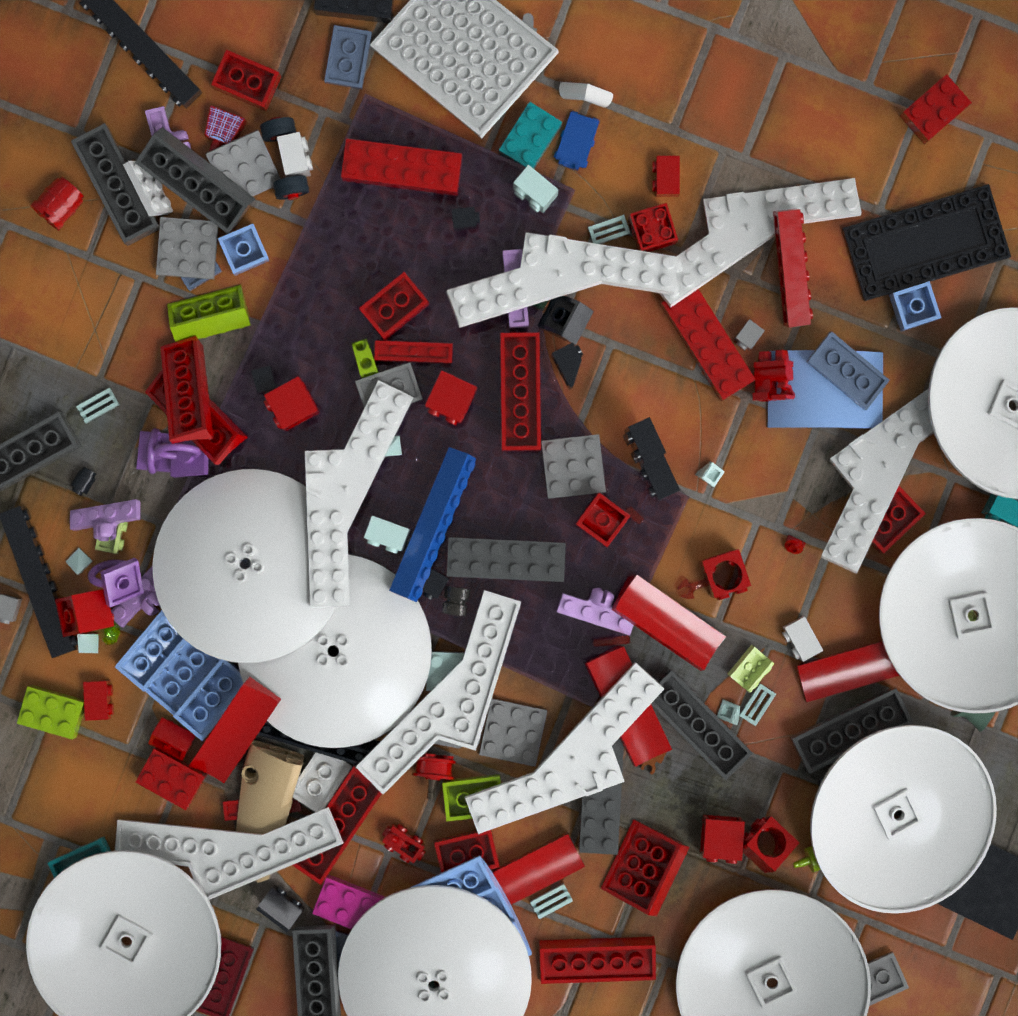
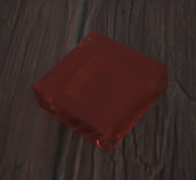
M631 506L625 510L636 524L643 522L644 518Z

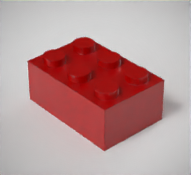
M226 50L211 86L214 90L267 112L280 82L281 75L276 70Z
M946 74L910 105L900 117L925 145L972 102Z
M403 272L359 309L380 336L386 340L430 303L408 275Z
M898 486L871 543L882 554L926 514L900 486Z
M154 748L135 783L187 810L208 774L188 767L190 764L185 761H180Z
M492 829L478 834L477 830L434 841L441 873L479 855L490 869L500 867Z

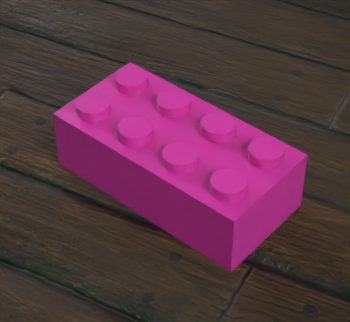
M328 874L312 914L352 929L360 917L369 908L384 899L385 896Z

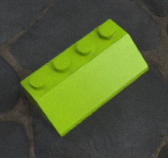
M241 285L167 304L170 329L175 342L197 336L198 339L207 338L251 325Z

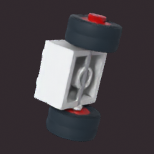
M274 117L262 123L260 129L263 141H278L286 178L273 183L276 199L295 200L309 193L306 177L311 176L310 170H313V165L309 155H306V152L309 151L305 136H301L300 132H296L294 119L291 117Z

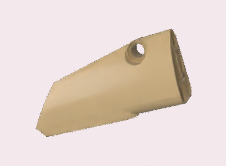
M260 741L252 742L242 769L237 832L266 834L286 825L293 801L292 798L304 761L302 754ZM247 768H253L256 772L250 773L247 771ZM270 875L256 880L257 883L269 879Z

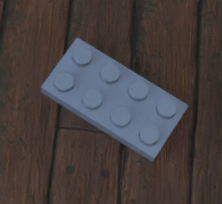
M832 331L826 335L806 361L863 410H867L890 381Z

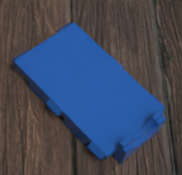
M573 110L570 112L565 130H562L560 136L562 139L558 151H555L554 158L559 160L558 165L576 171L579 170V167H587V158L591 147L595 143L594 137L600 122L599 119L580 115Z

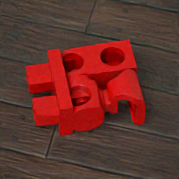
M776 350L774 361H772L770 351L759 352L758 362H754V377L756 380L752 401L768 402L795 398V393L791 385L788 384L789 381L793 380V361H789L787 350ZM777 388H781L780 394H777Z

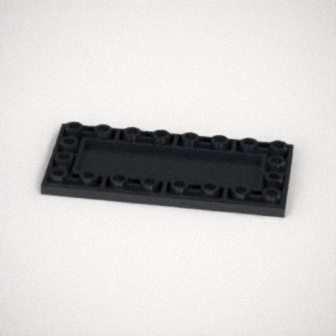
M989 184L842 228L864 302L925 282L935 281L1011 258Z
M990 844L986 856L972 877L955 893L937 904L1013 940L1018 930V857Z

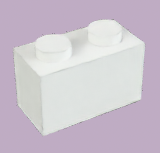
M804 616L783 626L784 632L782 634L787 643L791 642L793 646L791 651L796 659L804 662L823 651Z

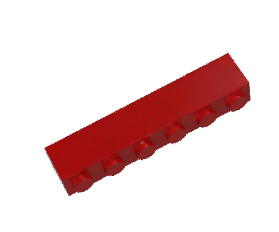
M796 208L773 211L784 326L811 325L813 311L809 307L811 292L807 286L809 272L806 270L805 264L808 261L807 252L804 251L806 236L805 232H802L804 215L800 209Z

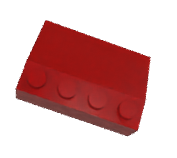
M633 820L601 889L643 913L657 917L690 847L637 820Z

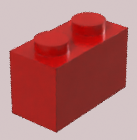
M656 156L655 161H652V173H656V180H652V192H656V197H679L680 156Z
M110 680L83 682L85 721L111 719V715H114V704L111 703L110 696H113V685L110 684Z
M162 717L152 732L148 744L183 761L196 736L188 729H184L173 721Z

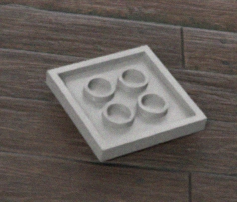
M259 130L206 153L212 166L251 196L273 188V183L281 179Z
M160 217L156 275L214 280L219 227L212 221Z
M599 434L541 441L548 499L606 492Z
M492 698L479 755L536 766L547 710Z

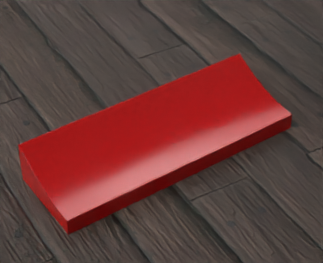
M193 336L161 346L170 442L175 444L189 440L213 439L204 347L197 336Z
M161 370L145 393L167 415L163 370ZM209 398L213 439L191 441L214 464L219 465L234 448L248 437Z
M638 575L627 578L611 609L700 671L706 669L713 654L726 637Z
M882 640L795 665L806 702L900 676L892 665Z
M618 645L585 663L601 698L633 665L625 647ZM651 704L620 736L634 767L672 750Z
M249 677L188 767L207 773L225 783L281 701V698Z
M566 832L501 865L499 868L492 870V873L512 905L584 868L585 865L571 837Z
M654 936L539 940L541 984L656 980V944Z

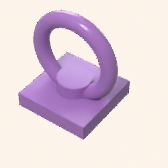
M154 428L151 432L140 431L136 469L148 470L150 474H155L157 471L171 472V459L159 457L154 453V448L157 445L171 443L169 434L161 433L158 428Z
M191 440L175 444L163 443L154 448V453L157 456L171 459L170 476L176 478L208 475L209 458Z
M136 558L127 561L107 560L92 567L88 573L90 583L104 589L106 605L109 607L144 593L139 562ZM98 572L101 573V579L96 578Z

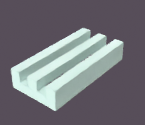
M624 215L588 227L591 239L595 244H602L630 234ZM619 221L623 223L595 234L593 231ZM622 228L625 229V231L596 240V237L611 233Z
M108 388L79 404L76 408L87 424L120 404L111 388ZM107 394L110 395L108 398L100 401L92 407L83 410L84 407L90 405L98 399L106 396ZM113 400L114 403L87 417L86 414Z
M759 683L739 716L756 726L776 696V693ZM760 690H764L759 699L757 700V702L755 703L754 707L748 714V716H746V712L748 711L751 704L759 694ZM769 693L770 696L768 697L767 701L759 711L756 718L752 720L751 718L756 712L757 708L763 701L766 694Z
M563 883L531 900L530 903L538 918L541 919L573 902V899ZM563 889L564 893L539 906L536 905V903ZM564 897H567L566 900L540 913L539 910L551 905L552 903Z

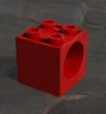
M667 203L629 215L628 222L637 250L653 252L676 245L678 237Z
M441 370L425 407L428 409L427 412L435 417L442 415L446 417L445 421L452 425L462 424L478 389L476 386Z
M299 376L264 395L266 398L263 401L268 411L273 412L276 416L273 418L276 426L285 431L320 413L306 385Z
M598 493L575 525L600 544L608 547L630 518V515L604 495Z
M733 549L699 561L712 598L717 600L730 597L729 593L735 592V594H740L748 591L747 587L751 586L739 549ZM722 561H728V564L736 566L738 570V577L734 582L735 585L723 590V586L715 584L713 580V573H715L717 568L716 565Z
M104 589L55 599L63 637L114 626V614L111 612V608L106 605Z
M703 815L700 845L702 857L707 862H718V859H723L726 863L736 864L737 861H742L744 820L741 817Z
M772 816L762 817L760 819L757 818L751 824L752 829L748 834L744 833L743 853L764 873L775 872L800 842ZM761 832H769L774 837L775 850L772 855H763L758 848L757 839Z

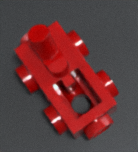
M393 824L392 827L387 826L382 833L384 837L382 842L385 843L384 847L391 852L395 850L401 854L399 857L407 863L410 861L414 863L416 859L420 861L426 853L423 850L425 845L422 844L424 840L415 834L412 837L406 833L408 829L401 824L397 826ZM414 845L416 849L414 851H410L408 849V846Z

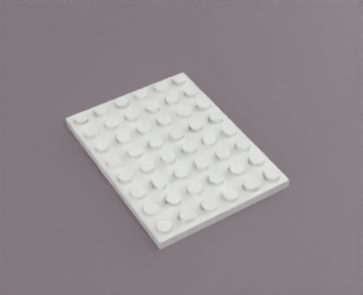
M410 0L370 44L373 50L481 139L559 53L557 48L497 0Z

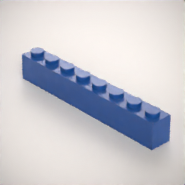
M451 447L448 448L392 582L390 592L417 602L418 598L422 595L423 586L430 576V570L433 562L437 559L440 545L445 540V533L448 526L452 523L455 509L460 503V497L463 490L467 487L468 478L475 467L476 458L468 453Z

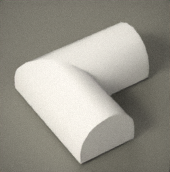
M560 82L559 93L563 99L584 100L603 108L609 106L612 101L613 94L593 85Z

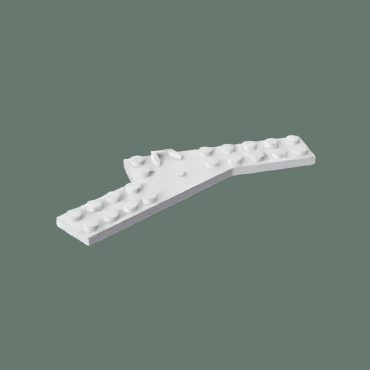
M855 178L751 193L739 192L726 194V196L703 199L708 235L676 256L679 257L674 295L659 294L672 307L775 236L773 211L800 209L804 215L803 224L861 216L862 212Z
M526 233L520 268L449 289L446 294L459 328L599 284L674 295L679 257L570 240L562 236Z
M929 389L830 458V462L853 491L821 558L857 574L918 444L934 433L928 406Z
M484 590L463 660L356 766L382 794L438 739L476 751L521 601Z
M635 662L534 772L465 796L478 834L625 782L612 745L664 690V687Z
M329 807L266 834L119 819L117 820L115 851L124 850L147 853L160 857L174 865L188 866L194 881L210 900L339 846L344 842Z

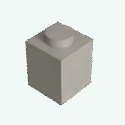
M749 319L735 337L736 345L744 351L746 349L750 351L765 330Z
M0 594L1 623L9 624L16 621L22 599Z

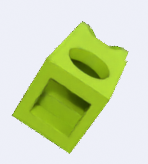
M363 339L352 343L361 378L377 374L378 369L368 340Z

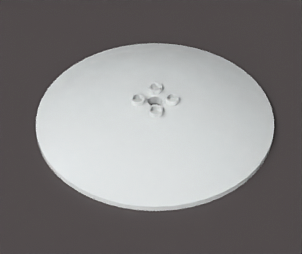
M1003 308L973 318L948 339L941 349L931 373L928 406L935 437L953 467L963 477L982 490L997 496L1018 499V308ZM1010 401L1015 402V411L1009 408Z
M241 469L216 475L195 486L185 494L173 507L161 527L153 555V581L158 602L167 620L185 641L205 654L237 663H259L283 657L310 641L324 627L336 608H310L306 487L288 476L259 469ZM243 559L250 560L251 565L248 569L241 568V561Z
M981 518L962 519L939 525L920 535L910 543L896 559L887 575L879 605V626L884 648L892 665L902 679L914 691L934 704L966 713H990L1018 705V528L1015 526ZM971 610L977 612L978 617L975 621H970L968 618V613Z
M348 555L350 606L336 607L324 627L310 641L294 652L265 662L238 663L243 684L251 677L281 698V701L267 721L283 734L297 741L318 747L341 748L355 746L378 738L394 728L405 718L418 701L425 687L431 665V636L420 603L389 591L395 578L394 573L371 560L353 555ZM331 645H335L339 649V653L335 657L328 654V648Z
M901 725L886 728L864 737L847 749L834 762L822 780L815 796L811 813L810 834L813 852L822 873L841 895L851 902L872 911L907 913L921 910L943 901L972 877L986 856L991 844L996 824L997 807L990 775L983 762L969 746L957 737L937 728L921 725ZM897 810H901L902 815L894 819V813Z
M124 850L108 851L86 857L72 864L57 875L45 888L31 914L27 930L26 951L33 981L43 999L58 1016H191L204 1002L215 982L221 959V934L216 914L208 897L200 886L182 869L160 857L147 853ZM129 937L132 940V944L124 945L122 938Z
M424 885L393 893L377 902L360 917L350 931L342 949L338 970V986L347 1016H523L531 991V965L527 948L517 928L494 904L464 889L443 885ZM433 980L437 981L439 983V987L431 988L429 986V982Z
M765 889L733 897L717 906L699 922L689 936L680 956L676 977V993L681 1016H867L871 996V979L867 959L859 940L848 924L836 912L820 901L801 893L780 889ZM769 978H775L778 981L775 987L767 986Z

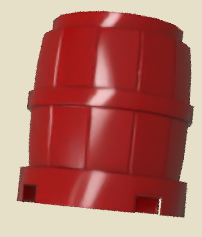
M61 176L56 178L48 187H45L42 194L30 206L48 224L59 231L64 226V223L76 213V210L83 203L82 199L84 196L74 185Z

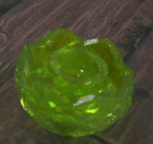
M115 622L113 627L104 630L105 637L102 641L105 645H112L117 642L120 627Z

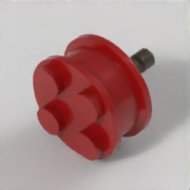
M425 753L416 761L415 772L412 773V776L429 779L427 799L435 798L436 780H454V777L451 776L452 766L456 764V761L453 760L454 756Z

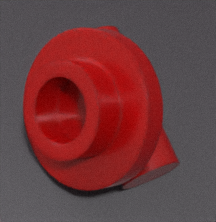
M788 535L785 540V549L789 553L800 554L806 542Z

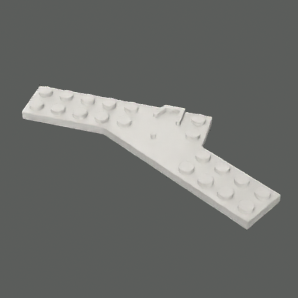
M379 380L344 450L305 451L310 608L350 606L347 533L413 400L412 396Z

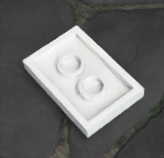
M128 161L123 164L149 216L168 215L173 212L171 202L162 190L161 182L135 163L136 161Z
M315 753L298 778L293 798L314 812L325 809L351 771L352 766L343 760Z

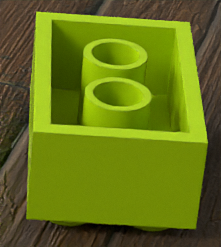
M34 685L27 686L17 724L73 740L77 738L83 718L84 700Z
M500 774L443 780L446 821L473 819L465 796L501 784Z

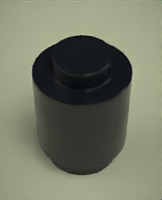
M83 466L82 470L79 469L70 484L73 487L72 491L80 496L83 493L87 495L96 480L95 476L97 474Z

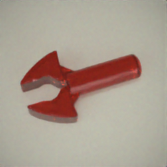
M684 579L678 585L677 590L683 587L690 588L686 594H682L680 597L694 599L693 593L695 590L708 585L706 579L695 583H689L688 579Z
M630 635L594 639L593 645L598 647L629 644Z

